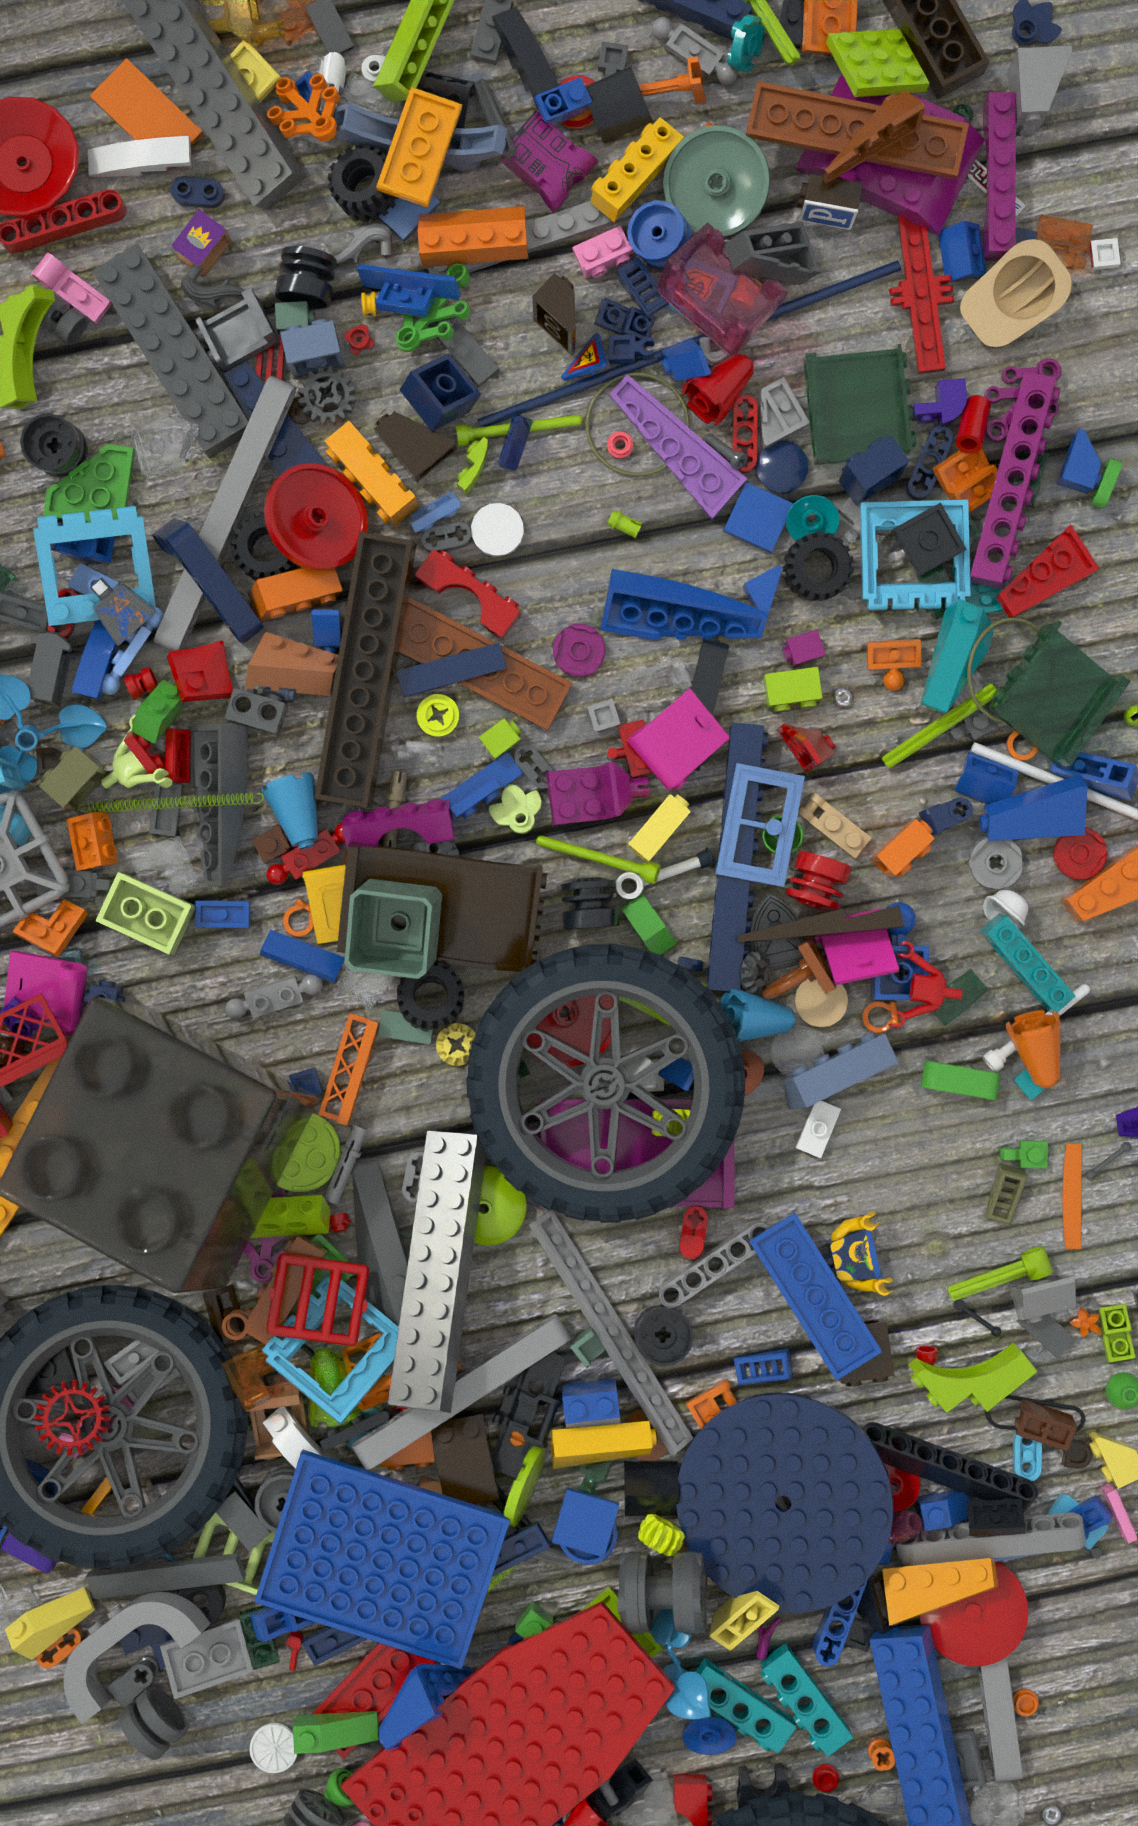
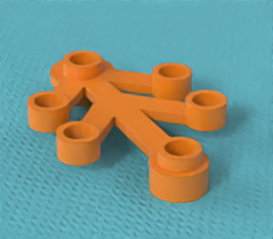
M316 74L309 81L313 90L309 103H307L299 94V89L293 80L288 77L278 80L276 83V93L280 101L283 103L291 102L298 109L282 111L281 107L274 106L268 110L267 117L273 125L280 124L279 129L283 136L291 138L295 135L312 134L314 138L321 142L333 139L337 133V123L333 118L336 104L340 101L337 89L332 86L327 88L328 83L324 76ZM323 97L325 106L320 116L317 112ZM309 120L311 122L300 125H296L294 123V121Z

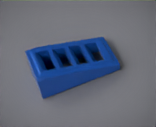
M789 1348L734 1358L738 1385L788 1380L793 1376ZM778 1359L782 1360L783 1370L781 1371L778 1368ZM769 1360L771 1361L772 1372L768 1373L766 1361ZM755 1362L760 1363L761 1374L757 1375ZM744 1363H749L751 1376L746 1377Z

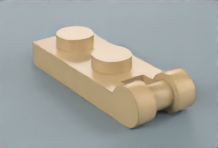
M812 792L808 797L809 802L805 807H800L798 815L855 859L871 840V837L828 804L821 796ZM817 807L823 811L818 819L813 815Z

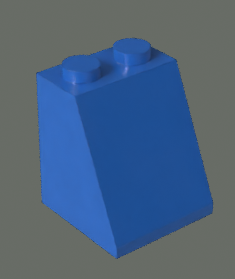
M616 1378L563 1384L562 1398L566 1429L621 1424Z

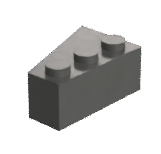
M803 222L742 231L724 244L732 269L735 271L802 285L820 273Z

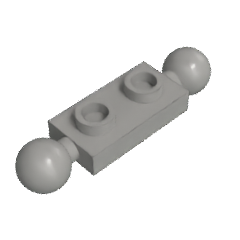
M659 17L653 22V35L661 40L669 39L666 43V50L687 63V58L698 56L702 73L708 79L715 71L718 80L722 84L729 85L735 82L738 71L734 67L728 66L727 62L721 63V60L724 58V52L682 23L675 31L672 22L666 17Z
M308 974L301 983H298L296 975L244 991L246 1000L231 999L225 1006V1012L229 1018L238 1020L244 1017L246 1011L250 1010L252 1018H256L304 1002L302 993L305 992L309 995L318 994L322 990L323 982L320 977Z

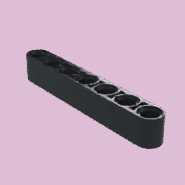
M868 1422L862 1429L876 1446V1450L884 1464L978 1499H1022L1023 1513L1038 1497L1037 1486L1027 1478L876 1422Z

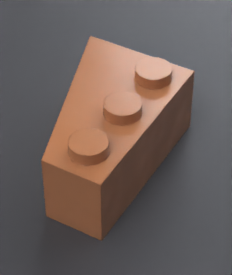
M265 632L248 664L245 689H254L255 685L271 687V691L279 692V688L296 689V693L330 696L334 685L338 655Z

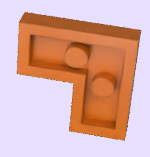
M63 899L49 921L31 912L29 917L19 921L13 933L19 938L59 958L88 913L83 908Z

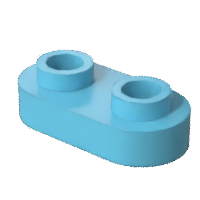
M1015 1431L1013 1435V1471L1018 1476L1035 1481L1042 1471V1443L1031 1439L1028 1443H1022L1023 1437L1016 1435ZM1029 1462L1030 1468L1022 1470L1023 1463Z

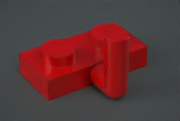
M644 719L618 726L623 747L618 749L609 748L607 751V758L610 761L626 757L631 778L653 773L627 742V739L634 732L645 725Z

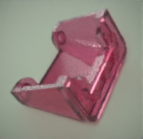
M707 222L667 260L657 287L661 296L720 348L728 354L736 355L781 305L788 292L777 281L766 280L760 285L747 273L733 270L729 257L722 252L725 244L722 233Z

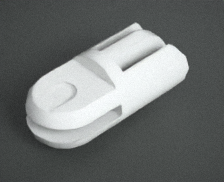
M330 52L321 62L319 74H322L328 83L327 88L332 86L337 89L338 93H342L346 77L345 60L341 54ZM323 97L320 103L321 112H323L325 106V101Z

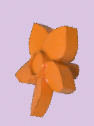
M1080 1307L1077 1316L1069 1321L1074 1327L1080 1328L1082 1337L1087 1336L1089 1330L1096 1334H1101L1099 1326L1095 1324L1099 1319V1314L1089 1315L1085 1309Z

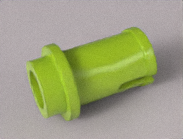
M613 510L607 525L611 526V530L615 528L636 538L642 522L621 514V510L618 512Z

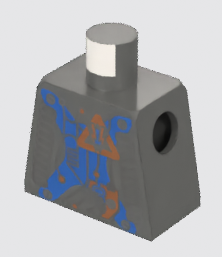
M101 577L90 587L100 599L93 605V609L118 646L156 613L155 608L123 582H119L115 587L111 588Z

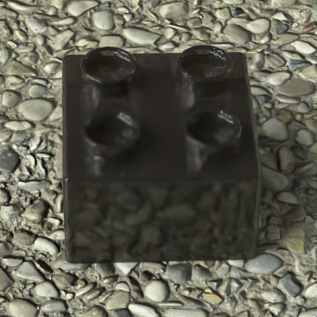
M94 997L88 1002L0 1179V1196L172 1293L224 1288L229 1283L316 1107L317 1098L314 1094L148 1007Z

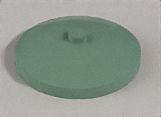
M721 125L700 128L682 139L674 148L667 161L663 178L666 202L674 205L691 225L693 233L711 238L728 237L739 233L757 219L768 199L770 170L766 157L758 144L740 130Z

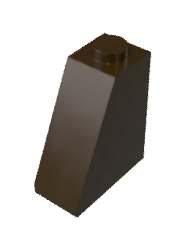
M395 411L391 415H383L376 422L377 426L374 428L379 439L416 483L457 450L456 442L452 438L435 430L431 431L428 427Z

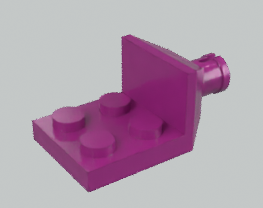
M608 762L596 767L546 772L553 826L608 820L620 816L632 802V798H648L650 795V788H637L649 785V780L646 776L630 779L629 775L615 762Z

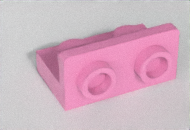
M621 225L572 247V251L585 279L591 276L598 278L604 275L607 269L615 265L622 267L634 257V250L629 245Z

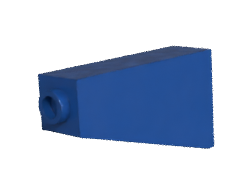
M1076 775L984 805V815L979 818L980 830L985 832L988 841L1085 835L1087 784L1081 775Z

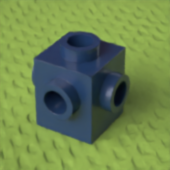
M99 980V985H91L90 989L86 990L84 1005H87V1011L94 1012V1018L110 1020L111 1015H120V1010H123L125 1005L124 988L115 987L116 982ZM101 995L106 997L104 1005H100Z

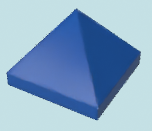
M306 71L295 83L299 89V94L307 103H309L313 90L309 83L313 76L311 71Z

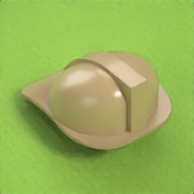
M1037 239L1022 241L1013 246L984 276L967 290L961 301V314L985 345L990 347L1008 345L1054 314L1065 304L1072 289L1071 274L1066 268L1068 264L1046 242Z

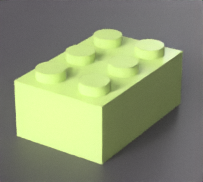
M118 872L96 921L162 952L175 955L195 912V905L130 875Z

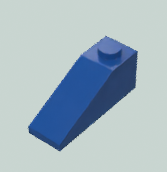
M1060 747L1057 749L1050 768V773L1065 779L1081 775L1087 784V788L1132 801L1138 784L1136 764Z

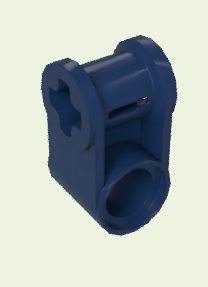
M960 797L943 804H937L918 813L921 820L925 821L933 830L931 835H935L969 819L973 812V806L968 799ZM956 803L959 807H965V811L962 812L963 817L960 814H954L953 810L957 808Z

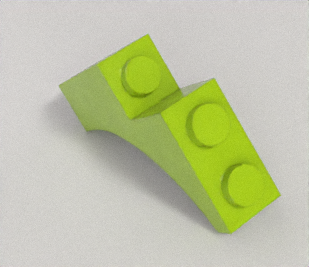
M30 285L20 294L8 296L7 300L0 304V321L3 335H0V408L21 410L37 402L33 380V353L40 324L46 312L55 301L53 290L43 289L40 285Z
M1014 1343L992 1358L968 1367L942 1368L927 1364L917 1358L908 1364L914 1372L911 1375L914 1382L920 1389L925 1386L929 1391L926 1394L929 1401L935 1408L940 1405L946 1413L967 1397L975 1407L980 1404L988 1412L1037 1373L1034 1366Z

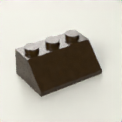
M554 273L532 296L533 320L573 356L576 343L574 286L566 277L562 276L560 278Z

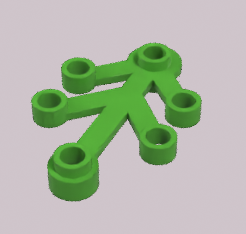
M456 263L447 270L446 275L455 277L459 288H465L469 284L470 273L463 264ZM436 297L427 317L421 316L416 323L414 322L415 315L403 314L404 326L399 329L396 335L398 347L404 352H411L418 348L422 341L440 337L444 341L449 340L454 335V329L448 322L444 321L436 327L425 328L430 323L454 316L464 320L471 313L470 307L465 301H458L452 306L442 308L449 299Z

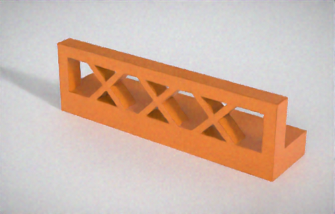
M349 1013L320 1107L319 1116L336 1120L337 1123L347 1126L350 1124L378 1033L379 1021ZM353 1020L367 1024L364 1035L355 1040L351 1032ZM350 1036L352 1042L346 1045L348 1037ZM354 1045L358 1051L356 1061L347 1065L343 1057L344 1050ZM342 1061L344 1068L338 1071L340 1063ZM346 1070L350 1077L347 1088L340 1091L335 1079L337 1074ZM334 1087L337 1093L330 1096ZM336 1096H339L342 1102L339 1115L326 1111L329 1100Z

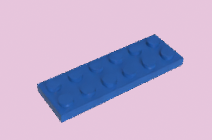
M795 1212L749 1240L836 1381L882 1352Z

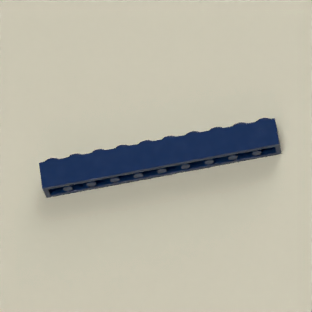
M733 722L730 725L719 852L736 763L765 768L766 759H761L762 748H767L768 732H763L764 725ZM748 781L741 819L760 822L761 812H756L757 801H762L763 785H759L758 782ZM740 824L733 862L756 866L751 864L752 854H757L758 839L754 838L755 828L758 827ZM716 875L706 985L709 990L730 991V989L740 990V987H743L741 983V968L743 960L749 953V945L744 943L738 944L737 936L749 933L751 930V918H747V909L753 906L754 892L749 891L750 881Z

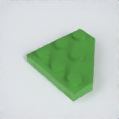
M106 444L98 450L99 453L88 461L85 460L69 472L67 477L47 489L43 516L56 515L57 519L63 520L62 514L84 512L85 522H90L89 511L111 509L112 518H118L116 508L128 506L135 449Z

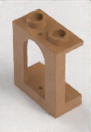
M287 1383L247 1389L244 1403L246 1412L250 1411L256 1443L255 1460H273L283 1456L272 1442L274 1438L263 1424L266 1420L265 1409L291 1406L292 1414L310 1436L303 1393L293 1384Z

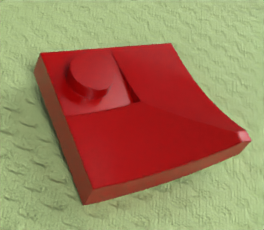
M223 640L200 647L169 651L167 660L182 702L231 698L233 686L227 667Z

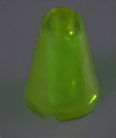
M322 1348L316 1350L315 1355L310 1358V1377L320 1384L319 1387L331 1395L346 1378L347 1373L338 1353L331 1351V1348ZM309 1399L308 1419L310 1426L319 1427L318 1422H326L327 1427L340 1425ZM357 1406L342 1424L356 1419L355 1413L362 1415L361 1409Z

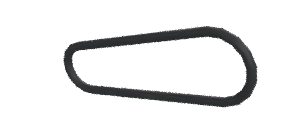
M1012 1395L1005 1397V1399L1017 1401L1024 1399L1041 1405L1075 1410L1081 1416V1423L1077 1427L1076 1432L1081 1430L1085 1424V1415L1079 1407ZM985 1410L986 1418L992 1426L999 1429L1016 1430V1427L1012 1425L996 1424L991 1419L989 1411L986 1412Z

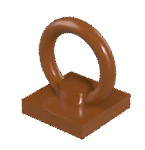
M812 937L804 938L798 946L804 959L799 961L800 966L767 986L762 992L764 999L770 1000L778 997L807 979L810 982L817 979L826 994L836 989L837 985L834 983L830 967Z

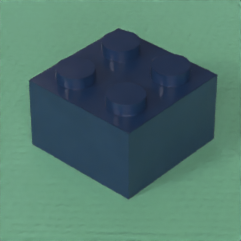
M449 353L410 371L400 388V392L431 431L469 413L481 396V393Z
M891 435L885 439L881 437L875 439L868 445L869 449L864 453L860 454L858 451L846 460V466L842 468L839 483L856 506H859L861 502H865L898 480L909 463V459Z

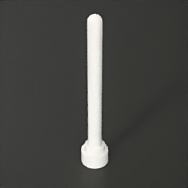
M1083 984L1073 991L1076 997L1064 1006L1058 1014L1062 1015L1090 992V987ZM1048 1011L1045 1015H1052V1012ZM1010 1041L999 1050L997 1048L994 1051L989 1050L982 1058L988 1067L996 1073L1004 1067V1063L1007 1061L1006 1058L1016 1049L1012 1041Z

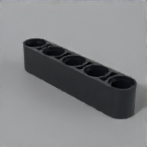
M703 639L691 690L713 716L729 644ZM701 764L694 770L699 771Z

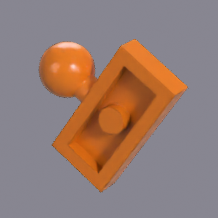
M920 639L866 641L867 669H889L883 678V683L888 690L897 691L904 685L905 678L899 671V668L921 667Z

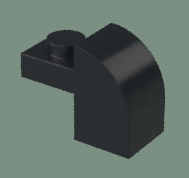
M634 1759L620 1768L609 1782L619 1799L618 1803L609 1806L600 1788L594 1791L588 1800L606 1821L614 1815H620L644 1793L653 1779L637 1759Z

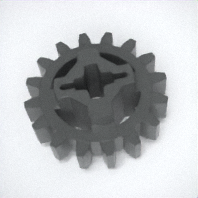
M321 366L318 367V374L316 375L309 371V381L303 378L301 380L305 388L298 389V394L303 397L298 400L299 405L306 406L303 409V414L308 415L312 413L311 421L314 423L319 418L321 419L322 426H325L327 420H331L333 426L336 425V418L338 417L345 421L344 412L352 413L353 410L349 404L356 403V398L351 396L355 393V387L348 386L351 383V378L346 377L343 379V371L341 369L336 374L333 373L332 366H329L327 372H323ZM340 386L345 392L344 399L337 393ZM331 392L332 398L327 397L323 400L322 394L327 395ZM310 393L317 399L314 407L309 400Z

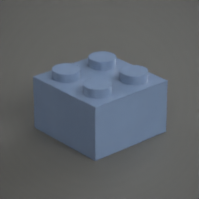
M319 319L310 326L293 325L287 327L286 331L280 332L286 361L294 378L309 375V371L318 373V367L320 366L323 371H327L329 366H332V369L345 367L339 336L333 320Z

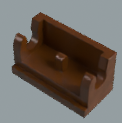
M1021 1399L1019 1404L1020 1416L1015 1417L1014 1420L1016 1435L1068 1451L1077 1429L1073 1415Z

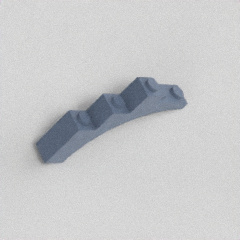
M351 103L335 108L333 118L337 123L335 137L353 145L361 144L363 148H365L366 144L372 145L374 149L377 147L383 154L388 155L399 120L365 110ZM499 124L482 128H455L444 164L465 172L479 168V163L482 160L503 155V150L506 146L507 128Z

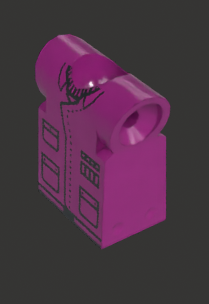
M537 110L511 138L517 150L516 155L511 156L510 159H504L503 155H501V163L536 193H539L544 203L553 213L569 197L570 187L582 181L598 163V160L591 153L574 146L573 142L553 124L545 123L542 115Z

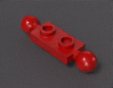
M343 822L335 827L333 834H330L327 828L318 832V840L314 841L313 847L299 850L298 846L281 855L285 864L271 865L266 872L267 880L273 885H281L286 881L290 872L297 879L303 875V872L312 870L341 852L337 843H345L342 829Z

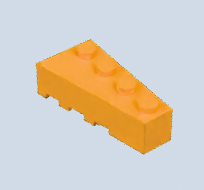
M350 421L346 422L325 440L328 447L325 451L335 464L339 461L345 469L342 473L352 483L356 481L362 488L359 493L368 504L374 502L379 508L376 512L386 525L390 522L394 527L398 526L407 516L419 508L416 496L410 490L407 491L402 480L395 473L391 474L389 472L390 468L379 454H374L371 445Z
M994 1558L882 1569L889 1626L903 1623L999 1587Z

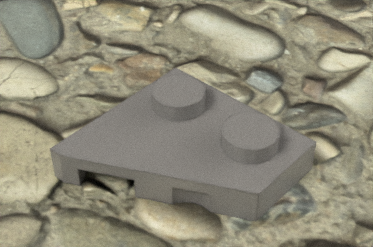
M784 377L760 390L762 446L764 449L809 426L810 422Z

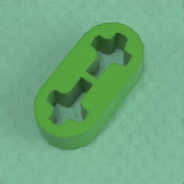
M1109 457L1102 470L1100 483L1092 495L1091 505L1104 509L1123 462Z

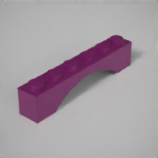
M989 92L983 103V134L987 159V193L983 230L985 261H999L1016 245V92Z

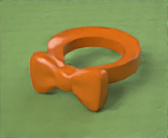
M1013 724L1012 729L1014 731L1007 739L1006 748L1008 753L1017 760H1028L1039 749L1037 734L1040 733V728ZM1022 731L1028 732L1033 742L1032 750L1026 755L1017 754L1013 749V741Z
M298 898L296 900L297 904L285 912L283 925L289 934L302 937L308 935L313 930L314 925L310 905ZM304 908L309 912L308 927L303 931H295L290 927L289 917L293 912Z
M892 1000L890 1004L883 1001H875L870 1003L863 1012L864 1025L872 1032L882 1033L890 1029L888 1024H899V1018L896 1015H892V1019L883 1027L873 1026L868 1019V1014L874 1007H883L891 1011V1013L897 1011L896 1001Z

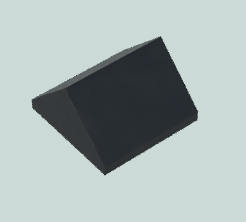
M677 1460L624 1461L625 1516H647L648 1514H656L658 1516L678 1515L676 1506L679 1504Z

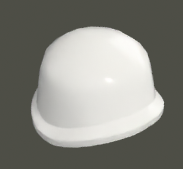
M1000 890L992 896H987L983 903L984 913L989 921L998 914L1007 915L1018 929L1024 927L1029 907L1026 900L1018 893L1011 890Z

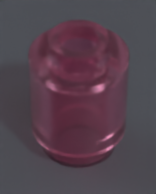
M903 1511L895 1514L888 1542L896 1545L917 1537L922 1530V1521L919 1515L913 1511Z

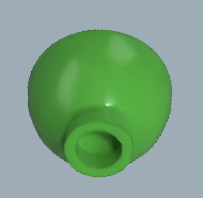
M1120 1372L1108 1380L1105 1392L1110 1404L1121 1410H1130L1138 1405V1378L1128 1372Z
M337 1768L327 1780L324 1797L340 1807L355 1804L340 1787L342 1782L352 1772L346 1768Z

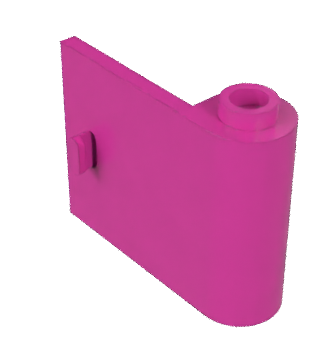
M689 688L650 723L643 725L627 739V742L667 790L673 788L676 791L687 782L685 777L730 737Z
M878 908V909H873V910H869V911L859 912V913H855V914L845 915V918L847 919V918H851V917H855V916H859V915H863V914L875 912V911H878V910H880V909ZM887 930L813 937L815 944L820 943L821 948L824 947L835 985L899 972Z
M11 950L4 1007L15 996L24 1002L43 993L64 1034L71 1035L74 1031L80 1029L88 968L76 962ZM37 1001L29 1005L27 1012L33 1015L34 1018L42 1019L44 1009L40 1002Z

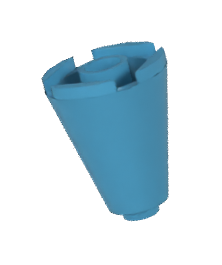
M303 772V778H295L294 774L287 775L266 784L267 788H261L266 801L293 847L298 846L299 850L313 847L314 841L318 840L316 799H314L315 779L310 772Z
M730 989L731 992L725 993L720 1001L722 1009L729 1017L737 1034L738 1042L787 1033L795 1024V1014L789 1006L772 1000H766L763 997L739 989Z

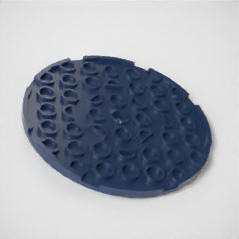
M776 1392L751 1396L724 1408L713 1416L702 1427L687 1449L678 1475L679 1504L676 1506L680 1528L685 1535L684 1540L688 1549L697 1553H703L706 1575L735 1599L740 1595L758 1591L779 1605V1610L776 1613L793 1614L820 1610L832 1606L854 1593L867 1581L883 1557L892 1531L894 1517L893 1491L887 1468L884 1466L876 1446L856 1422L835 1407L811 1399V1397L794 1393ZM780 1496L788 1497L791 1501V1507L787 1510L781 1509L776 1503L777 1498Z

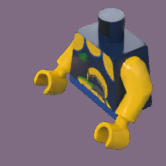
M870 1211L864 1217L860 1216L843 1221L832 1232L831 1239L827 1240L829 1253L822 1254L830 1269L834 1270L836 1279L841 1280L843 1285L859 1291L878 1292L880 1295L885 1296L894 1292L893 1290H887L884 1286V1283L893 1282V1279L887 1277L878 1280V1278L882 1277L871 1231L879 1226L880 1222L876 1224L870 1222L869 1218L876 1214L874 1211Z

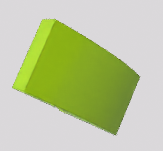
M485 437L480 442L475 440L467 450V461L472 467H466L457 477L459 480L457 483L458 489L466 496L479 479L486 463L489 442Z
M1126 1304L1098 1308L1107 1363L1136 1358L1130 1335L1132 1329Z

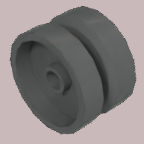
M283 1466L273 1470L264 1479L255 1497V1511L259 1521L268 1530L275 1533L295 1472L293 1466Z
M148 1686L138 1695L136 1703H130L118 1716L120 1727L129 1742L140 1753L152 1760L159 1759L168 1751L170 1743L177 1742L188 1730L187 1721L177 1704L161 1689L154 1686Z

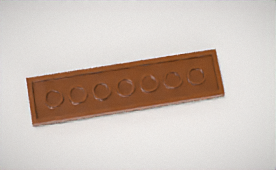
M757 81L746 136L753 139L838 155L880 105ZM923 114L919 129L867 159L866 162L956 180L969 123Z
M408 597L399 653L419 664L496 643ZM501 646L506 670L457 683L547 731L573 684Z

